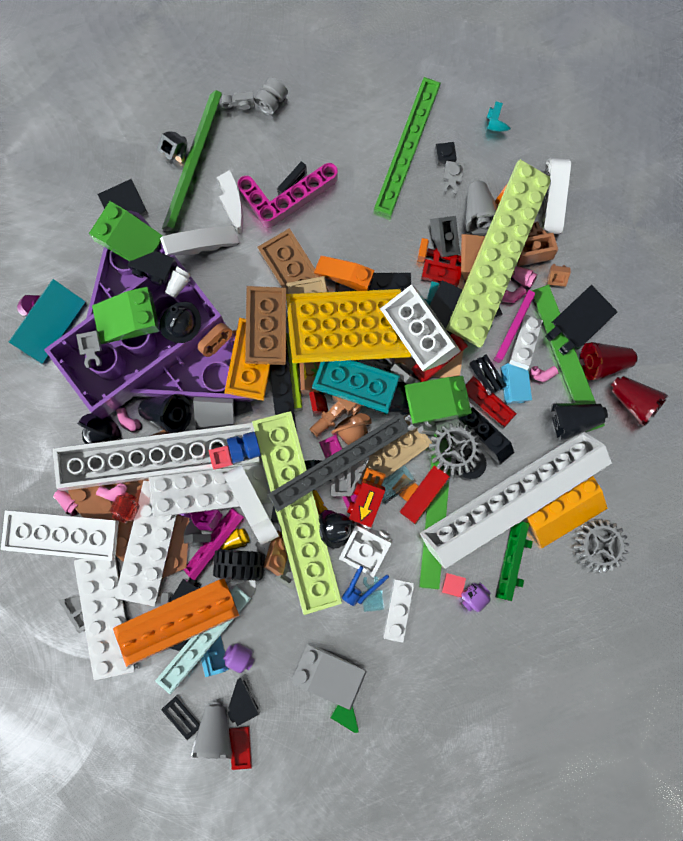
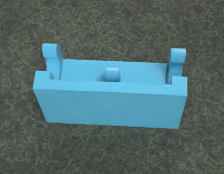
M509 363L502 366L501 376L507 385L503 389L505 404L531 401L529 371Z
M221 635L201 658L205 677L229 670L225 666V660L223 659L225 650Z

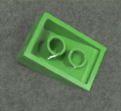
M109 201L89 232V235L95 242L128 261L156 251L161 243L160 238L163 236L111 201Z
M148 287L126 291L92 305L101 344L160 331L153 296Z
M463 376L440 378L404 386L412 424L457 419L472 413Z

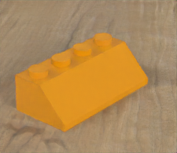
M591 476L588 480L572 488L571 491L564 493L555 501L545 505L539 511L523 520L529 523V530L542 549L608 508L601 487L594 476Z

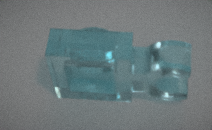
M374 576V583L371 585L367 583L366 577L363 578L367 591L378 582L377 576ZM375 590L363 601L364 612L384 610L382 590Z

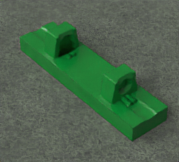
M521 521L511 527L496 598L512 601L515 586L523 588L524 580L517 577L524 548L531 549L533 541L526 539L529 523Z

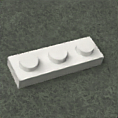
M525 314L509 364L528 370L543 320Z
M394 579L383 639L403 643L414 583Z

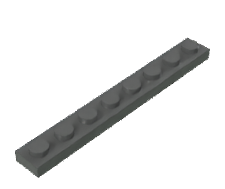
M402 414L395 416L267 494L276 511L279 512L409 432L408 424Z

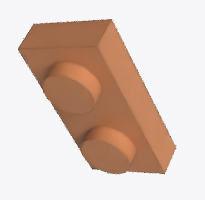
M277 531L279 537L270 541L263 567L279 576L284 573L288 556L282 533Z

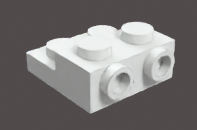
M357 523L339 560L357 569L363 566L362 571L374 577L393 539L384 530L378 532L372 529V527Z

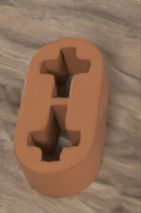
M225 323L217 324L200 340L198 350L206 357L214 355L231 338L232 330Z

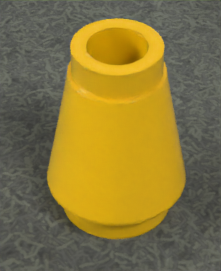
M244 528L235 529L220 548L232 550L246 546V543L250 542Z

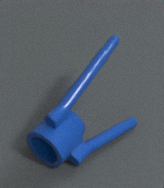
M360 566L350 586L343 594L342 599L352 606H355L357 602L362 604L372 592L389 578V575H385L361 596L362 591L355 586L363 570V566Z

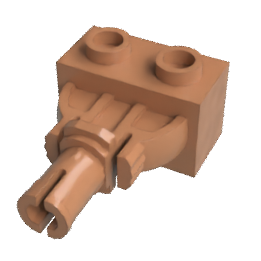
M538 221L533 223L518 259L517 266L553 260L558 251L554 233L547 234L545 230L540 228Z
M332 395V400L336 404L327 413L323 411L321 413L322 418L309 430L315 437H318L329 426H336L334 422L344 413L348 417L351 414L353 416L362 409V405Z

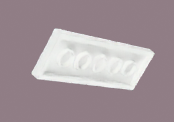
M263 464L242 466L261 504L271 503L267 496L270 493V488ZM236 467L149 477L153 518L240 507L223 475Z
M143 481L115 599L155 607L177 515L153 518L149 481Z
M5 511L1 550L115 561L119 521Z
M85 558L74 560L94 681L135 672L134 664L126 667L113 631L114 627L126 622L123 600L115 599L119 583L116 558L115 561Z

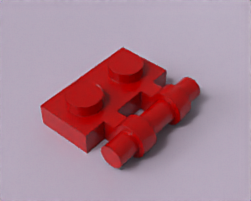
M428 248L426 255L433 257V260L425 259L421 279L441 283L443 280L458 287L461 267L455 266L456 262L461 263V255L441 257L437 248ZM439 258L449 260L450 263L446 264L439 262Z

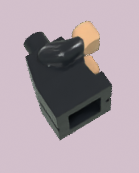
M168 131L162 134L157 150L165 154L170 160L175 158L181 163L185 161L187 140L176 132Z

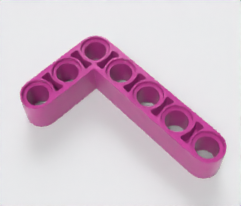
M326 163L271 201L267 199L250 176H242L238 180V188L241 196L262 225L273 227L332 187L338 180V169L334 164ZM331 172L334 175L327 177L325 174ZM311 183L319 184L317 187L310 186ZM245 185H251L250 189H243ZM302 193L303 196L301 198L295 197V194ZM256 199L262 200L260 204L253 203ZM282 203L288 204L287 208H280L279 206ZM266 214L273 215V217L270 219L264 218Z

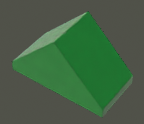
M336 704L330 718L350 731L358 733L359 728L353 706L349 710Z

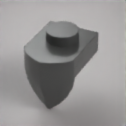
M192 520L188 523L184 531V544H191V547H203V543L211 542V534H202L201 530L194 525Z

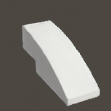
M229 170L217 177L219 186L224 192L219 198L237 232L241 234L243 230V209L236 182Z

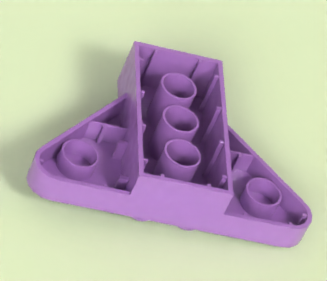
M131 210L128 211L129 213L140 219L142 222L150 226L144 219V217H142L139 213ZM161 242L156 251L165 254ZM105 247L103 248L86 319L44 349L89 411L101 419L107 417L134 396L162 397L179 394L187 399L209 397L234 399V402H251L255 400L224 393L235 341L233 332L231 338L214 355L206 357L198 350L200 340L217 324L225 322L190 276L188 284L174 298L165 293L167 285L162 284L159 286L152 283L150 278L145 276L139 278L133 275L128 267L129 261ZM175 255L170 256L176 260L177 267L186 271ZM148 287L153 296L159 326L163 313L176 303H193L198 309L201 316V328L198 335L191 341L174 343L166 339L161 334V331L101 344L102 351L96 353L100 357L102 365L97 366L96 360L93 359L90 362L91 368H86L84 364L87 356L80 355L76 335L97 331L92 305L126 291Z

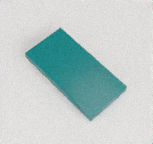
M52 279L8 342L43 364L48 356L44 349L61 338L86 301Z
M354 360L326 361L320 363L312 389L388 414L400 376Z

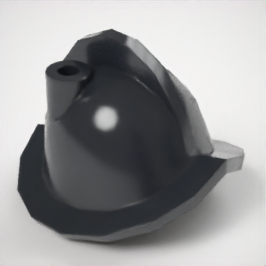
M179 302L170 306L160 319L159 328L161 334L174 343L191 341L198 335L201 328V316L198 309L193 303Z
M89 413L82 416L77 423L83 427L82 440L85 444L108 442L110 439H118L120 437V430L117 424L109 417L101 419Z
M324 510L319 515V533L324 544L332 549L345 545L356 523L349 520V517L332 510Z

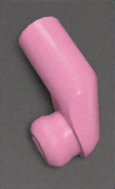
M520 286L514 292L506 290L501 301L515 303L527 291L523 286Z
M533 366L530 369L531 378L541 382H546L559 374L555 366L546 371L541 370L538 366Z
M125 408L116 410L121 427L129 431H135L141 427L138 419L133 420L128 417Z
M119 483L110 490L100 486L96 495L110 501H116L126 494L127 487L123 483Z

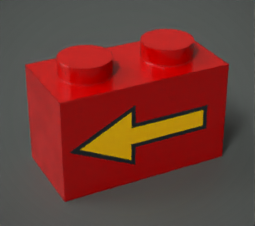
M362 479L361 484L357 483L354 490L356 495L355 501H350L347 513H350L349 520L372 527L385 493V487Z

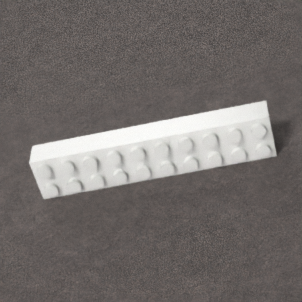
M248 423L53 448L56 488L60 491L147 480L149 477L213 470L208 450L227 446V438L234 436L242 438L243 434L253 432V424ZM245 457L244 461L224 468H233L240 465H259V457L253 459Z
M586 432L576 435L422 531L420 535L431 554L446 569L612 464L606 446Z

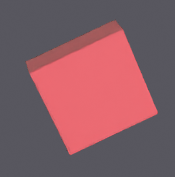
M228 445L208 450L213 470L233 465Z
M446 573L442 592L462 597L461 594L466 578Z

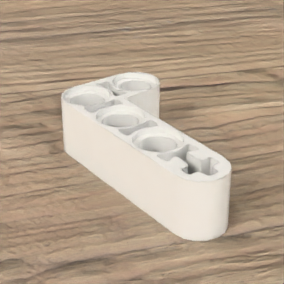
M549 158L546 162L545 174L551 180L545 194L542 229L546 233L562 234L571 159Z
M242 465L223 474L260 545L263 546L279 537Z

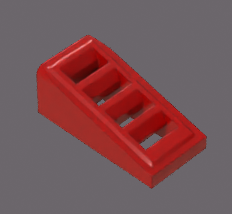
M314 391L310 392L313 416H321L323 411L327 413L326 397Z

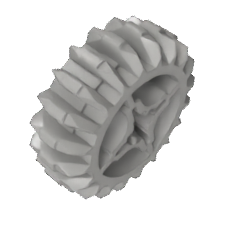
M449 423V429L443 425L441 427L442 432L436 430L435 434L437 437L432 436L431 440L434 443L429 444V448L434 450L430 451L429 455L436 456L432 459L433 463L440 462L437 465V469L444 466L443 472L447 473L448 469H451V475L454 476L455 470H458V474L462 475V469L469 473V466L472 468L476 467L475 462L480 461V457L477 455L482 454V450L476 448L481 447L482 443L475 442L479 439V435L472 436L474 429L467 432V425L461 429L460 423H457L456 428H453V424ZM451 435H459L465 439L458 441ZM446 438L448 448L443 453H440L439 445ZM470 445L472 452L470 458L466 461L463 450ZM453 446H455V448L461 447L459 448V453L450 450H452ZM453 457L460 463H450L445 458Z
M597 519V522L591 520L590 526L584 524L583 528L585 531H578L582 537H575V540L579 541L580 545H574V548H580V552H577L576 556H583L580 562H587L586 568L590 569L593 566V571L598 572L600 568L602 573H605L607 569L613 571L614 566L620 567L619 561L624 562L626 560L622 554L629 553L627 550H624V547L629 546V543L623 542L627 535H620L623 529L619 528L616 530V523L610 526V520H605L603 523L602 519ZM602 529L610 533V535L602 538L600 535H596L594 531ZM589 537L592 542V547L590 550H588L587 547ZM614 541H615V552H613L612 549H611V545H612V543H613ZM599 542H605L604 549H599ZM601 553L604 557H607L609 560L605 562H599L595 560L593 556Z

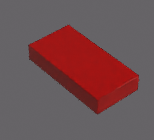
M250 726L230 727L231 769H252Z

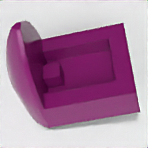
M41 295L23 296L17 305L18 312L26 316Z
M219 510L190 513L194 525L199 530L213 531L223 516Z

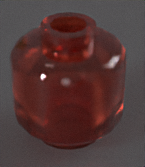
M125 493L124 496L117 495L110 508V512L113 514L112 518L123 523L133 521L140 508V504L135 501L137 497Z

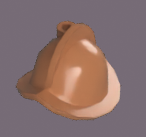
M363 413L351 415L342 420L331 434H338L349 445L368 433L367 425L372 424V420L367 414Z

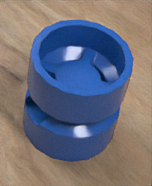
M254 431L243 434L242 438L238 436L227 438L233 464L244 461L245 457L253 459L261 456Z

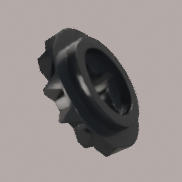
M471 448L463 450L466 461L471 456ZM484 454L477 455L480 457V461L476 463L473 472L471 468L469 473L462 469L463 474L461 476L466 479L480 477L485 472L487 466Z

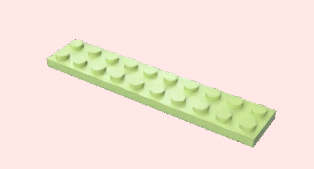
M521 159L515 165L446 328L449 332L477 347H482L551 182L548 175Z
M291 411L252 421L270 492L307 470ZM311 491L279 512L276 511L303 615L342 604L328 548L320 537L319 515L313 492Z

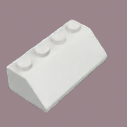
M413 285L407 287L380 308L423 372L446 363L461 352L421 293Z

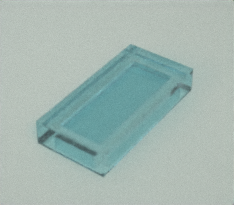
M405 465L383 480L382 486L385 487V493L382 501L384 504H387L416 482Z

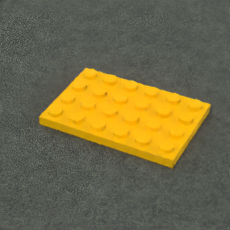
M401 290L286 294L292 363L411 357V353L380 309L400 294Z

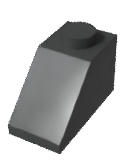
M456 216L430 219L432 239L441 257L460 254Z

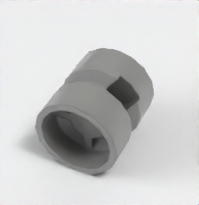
M270 77L263 85L264 90L261 89L258 92L254 101L262 110L273 114L279 106L278 102H282L287 96L288 90L279 80Z

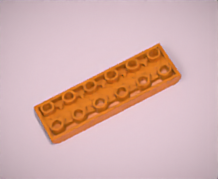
M219 579L114 627L113 631L125 665L129 667L240 615L226 580Z

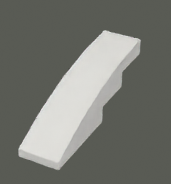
M234 226L202 228L166 235L160 238L167 256L194 255L201 251L217 250L225 246H236L239 243Z

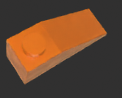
M320 256L314 274L321 277L325 276L329 280L358 291H368L375 270L357 263Z

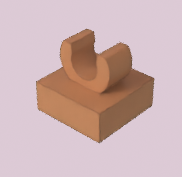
M552 264L547 278V285L566 287L571 273L570 267Z

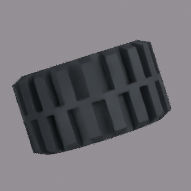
M216 550L213 576L222 579L261 580L264 573L265 554L255 551Z

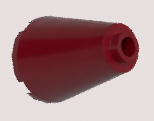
M590 342L584 344L580 359H584V365L581 366L586 379L595 381L634 367L638 356L632 348Z
M625 376L622 378L617 377L611 385L615 396L643 426L650 422L649 418L656 415L665 403L666 398H668L666 393Z

